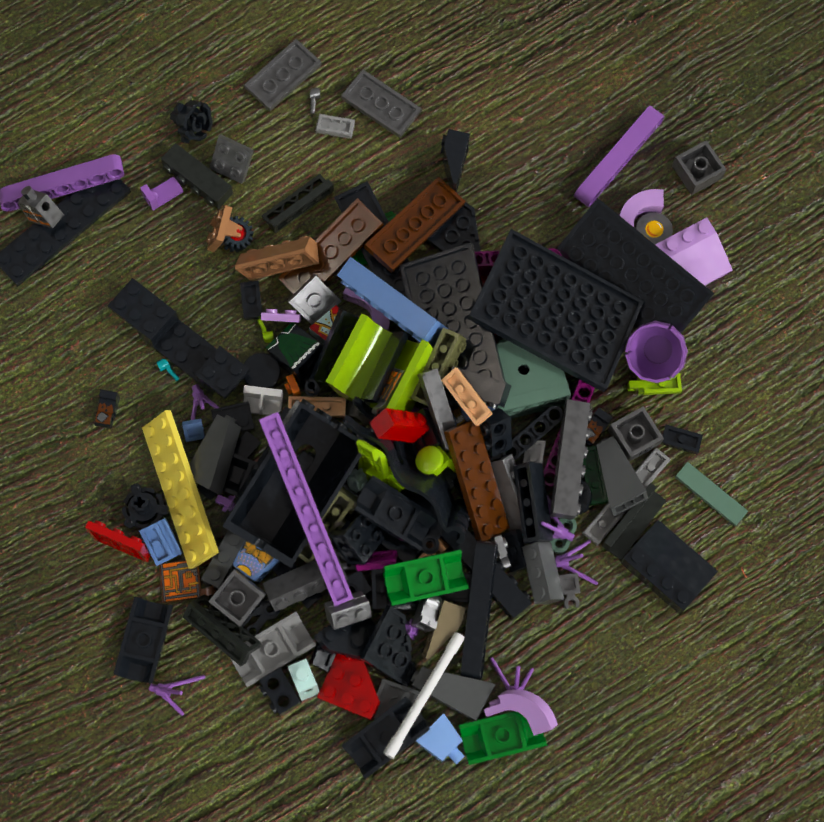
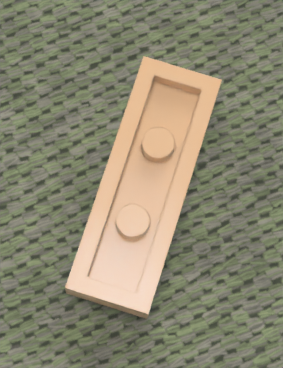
M455 367L441 379L475 426H479L493 414L458 368Z
M288 396V408L290 409L296 400L301 402L304 399L315 406L314 411L319 408L332 418H344L346 416V399L343 397Z

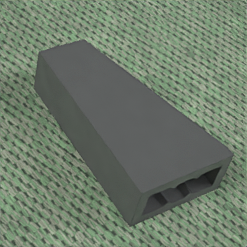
M217 414L189 465L195 483L221 496L241 427L235 424L236 420L228 415L222 417Z
M612 436L601 440L597 444V450L612 515L616 516L647 500L648 495L615 437Z
M423 667L420 672L416 670L411 678V681L414 682L412 688L421 691L433 670ZM444 672L429 697L462 716L476 721L495 684Z

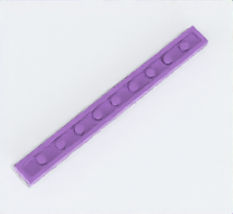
M278 411L260 418L259 422L334 606L354 599Z

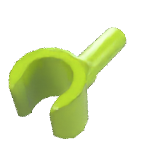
M258 319L264 342L269 343L273 341V331H267L263 321Z

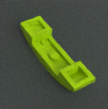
M358 439L356 442L358 451L367 457L370 465L365 472L367 481L371 476H375L387 484L389 467L385 454L366 441Z

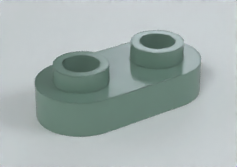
M559 519L563 525L568 524L570 526L568 532L575 533L577 528L575 519ZM553 538V541L549 542L552 544L554 553L562 554L568 549L571 541ZM560 541L562 547H557L555 542Z

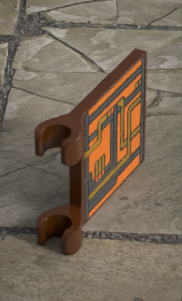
M212 558L195 569H189L186 560L160 564L163 603L197 599L202 595L208 598L213 597L216 589L213 587L202 589L200 567H208Z

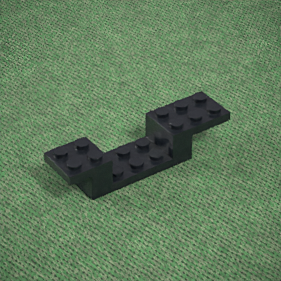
M133 278L108 304V308L138 331L143 341L212 395L216 392L226 399L250 372L247 366L224 348L219 346L216 349L180 321L175 310Z

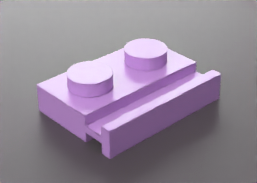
M266 309V312L261 313V320L301 322V314H296V310H285V313H277L278 309Z

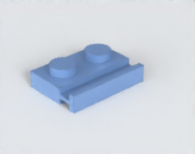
M166 518L139 530L156 566L183 553Z

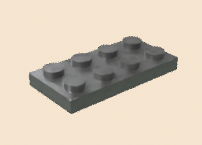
M295 39L252 77L244 87L265 108L271 111L315 72L322 63Z
M365 70L359 73L341 95L342 100L399 138H401L421 113L419 106Z

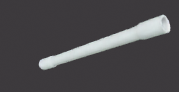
M454 632L444 653L412 707L386 746L383 754L387 757L394 759L414 721L452 657L457 653L465 638L461 634Z

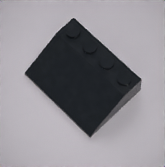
M659 520L656 521L620 562L680 615L718 572Z

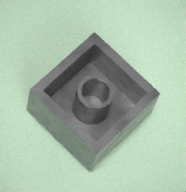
M707 140L676 156L672 165L691 195L721 180L727 170Z
M644 406L612 423L608 429L611 437H615L629 462L659 446L664 439Z
M234 569L209 600V603L237 625L241 626L267 593L238 570Z

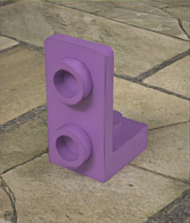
M175 177L168 179L154 189H149L147 184L140 187L143 198L152 211L183 193V189Z

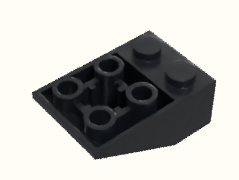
M383 569L372 570L373 613H383L386 605H391L386 592ZM420 600L394 605L393 607L400 612H414Z

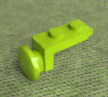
M426 446L416 456V467L423 474L438 476L447 466L456 473L450 451L447 453L440 446Z

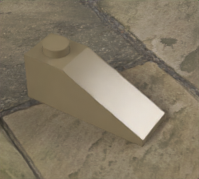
M442 600V605L436 618L438 622L437 627L429 632L421 657L430 659L454 632L460 628L461 624H464L467 616L465 607Z

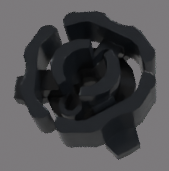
M190 100L184 105L178 102L170 113V120L180 127L178 133L181 135V142L189 143L190 140L201 141L207 137V133L201 130L210 132L212 129L211 108L207 103Z
M139 483L131 485L132 492L123 501L126 505L122 508L125 518L123 524L129 529L135 526L136 529L141 530L149 525L137 523L138 521H149L156 514L157 517L151 524L164 519L163 515L168 514L169 507L165 505L162 495L156 494L153 488H141ZM152 495L156 496L159 499V505L157 504L156 499Z

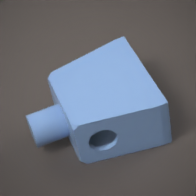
M443 713L429 727L430 730L416 740V743L439 761L443 762L449 756L457 765L465 757L457 748L463 740Z

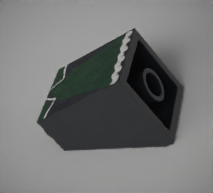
M292 322L265 348L289 375L293 374L296 382L305 389L306 381L309 382L323 346Z

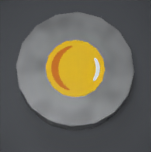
M657 212L643 215L636 225V229L654 244L667 239L673 233L670 220L665 215Z

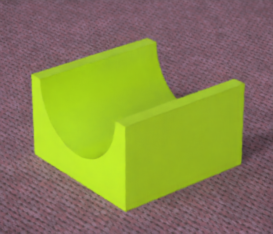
M361 314L326 383L339 396L352 401L356 396L361 398L392 333L375 323L367 315ZM407 340L394 367L404 370L405 373L386 408L409 412L413 410L416 401L411 399V396L419 381L418 374L423 372L433 350L429 342L421 340L420 343ZM370 402V407H371V408H373V407H375L376 405H378V403H371V402Z

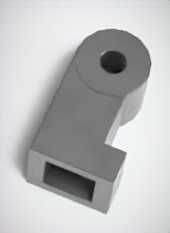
M434 596L421 599L417 605L411 625L426 633L435 630L438 623L436 618L442 605V598Z

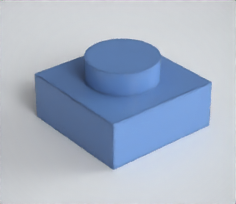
M202 419L182 422L186 442L204 439Z

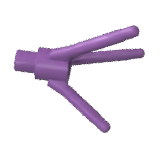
M198 384L192 386V396L194 399L191 420H195L198 405H200L202 410L205 408L204 403H208L214 409L220 408L204 395L203 390L200 389Z
M552 517L557 524L556 527L544 521L541 522V525L554 531V539H567L572 542L575 534L568 532L569 529L565 528L558 518Z
M590 539L569 552L556 556L555 562L557 567H562V569L572 573H578L579 577L598 585V582L569 566L570 560L579 559L584 556L583 554H572L590 544Z
M490 658L493 667L507 690H524L534 671L533 668H530L522 684L519 686L520 666L517 665L514 686H510L494 658Z
M205 675L174 683L151 684L149 691L161 696L183 716L184 712L170 699L171 694L182 695L183 692L172 688L205 679Z

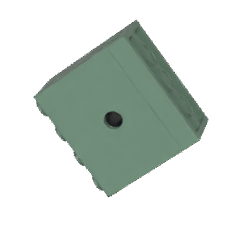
M506 339L500 340L497 343L505 381L511 385L505 407L498 406V408L506 412L511 419L542 412L550 406L563 407L567 399H570L571 393L563 370Z

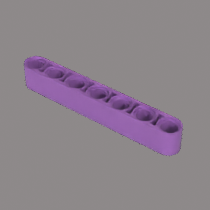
M649 106L580 185L574 197L587 207H590L658 128L665 116L652 106Z
M115 154L2 187L0 189L1 209L4 211L20 209L18 201L23 196L21 193L22 189L26 186H30L35 191L45 193L53 199L120 179L124 176L121 157Z

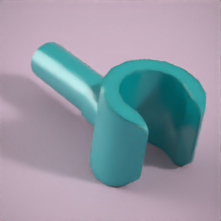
M166 359L156 362L160 371L166 369L175 381L180 379Z

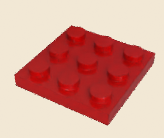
M88 520L85 529L95 541L148 563L151 555L141 539L135 536L129 538L119 529L113 528V530H110L106 527V524L95 520L93 523Z

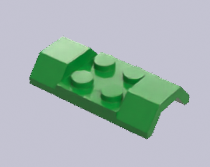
M461 549L383 566V577L391 606L469 589L464 577Z
M517 711L459 725L461 739L463 740L462 744L469 765L548 746L544 734L541 733L534 736L527 719Z

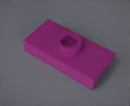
M397 550L374 552L365 564H356L357 571L383 569V566L396 564L398 558Z

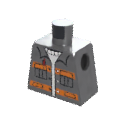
M30 186L22 189L21 193L23 196L18 201V204L28 221L54 228L64 216L62 211L47 194L35 191Z

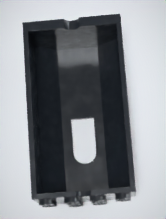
M304 399L301 402L296 400L282 423L295 453L304 444H309L315 449V458L305 472L304 477L322 519L362 456L356 445L357 440L365 441L366 438L358 436L353 431L349 433L347 431L349 428L335 418L333 421H330L332 417L319 408L314 411L315 406ZM268 444L220 522L229 531L291 568L308 540Z

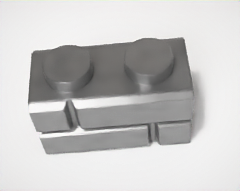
M362 591L353 593L354 599L334 606L332 601L324 603L327 620L334 630L372 618L369 601Z

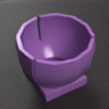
M653 321L640 325L628 337L625 348L627 353H625L629 369L641 380L660 383L671 380V377L674 378L684 368L688 350L684 336L674 326L664 322Z

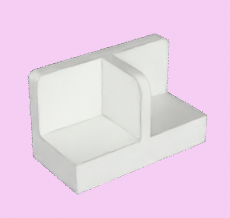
M244 385V402L249 401L251 414L268 416L281 411L283 390Z

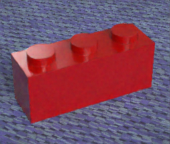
M385 408L369 422L378 439L414 443L429 430L426 423L427 420L421 413Z

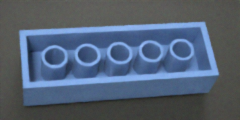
M352 257L348 259L337 274L342 279L341 284L352 290L376 310L383 313L384 316L395 322L419 342L425 340L430 345L435 346L442 328L448 329Z

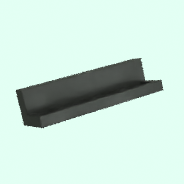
M321 174L317 175L261 215L262 219L276 234L333 193V183L329 179L325 180ZM321 181L322 184L313 190V185ZM301 193H308L306 196L298 200L299 195ZM286 204H293L284 211V206ZM272 214H279L271 221L268 218Z
M202 595L190 602L183 618L240 667L246 664L252 652L261 647L262 643L209 603L210 599L207 596ZM203 602L209 609L203 608L199 604ZM214 616L220 617L223 621L217 620ZM228 628L234 629L238 633H233ZM243 640L249 641L252 644V646L249 647L243 642Z

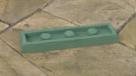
M689 462L675 476L678 481L735 527L747 514V509Z

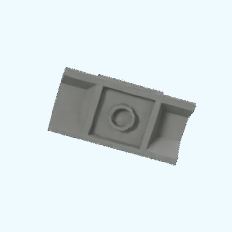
M294 612L254 636L262 644L259 649L250 654L246 664L240 667L232 659L231 661L246 687H249L278 668H282L297 659L300 655L314 648L316 644L297 612ZM249 641L244 642L249 647L252 646Z

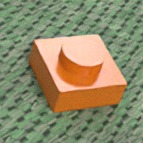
M293 374L286 376L287 383L284 386L288 395L301 396Z

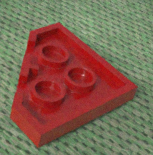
M337 653L317 698L373 721L380 705V700L365 662Z

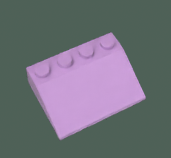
M708 218L655 244L704 285L733 271L718 234Z

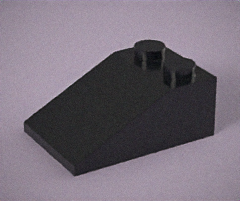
M448 129L447 135H443L441 154H443V164L448 184L457 193L469 149L470 134Z

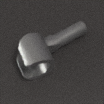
M319 88L310 90L311 114H315V99L321 98Z

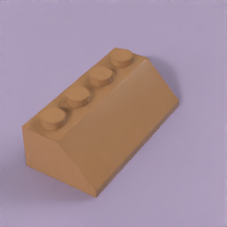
M302 236L298 240H286L281 242V244L266 245L258 250L250 249L246 253L240 254L235 264V270L247 279L254 280L319 264L317 242L309 236Z

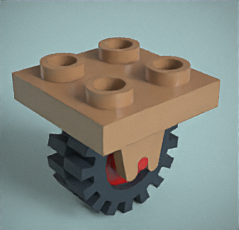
M225 205L212 218L210 226L213 229L211 233L209 232L206 243H208L207 250L215 252L223 244L225 245L224 249L227 250L229 248L230 252L244 250L253 240L254 231H251L252 225L248 226L249 221L244 222L243 217L238 219V216L230 217L233 207Z

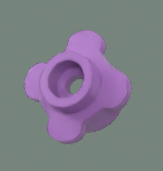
M410 619L405 624L411 640H414L415 636L418 635L419 629L411 625L413 619Z

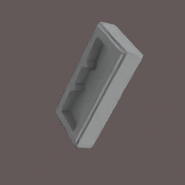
M319 114L316 133L352 139L355 120Z

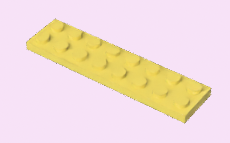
M165 410L143 426L142 430L188 568L195 569L218 554L219 551L171 410Z

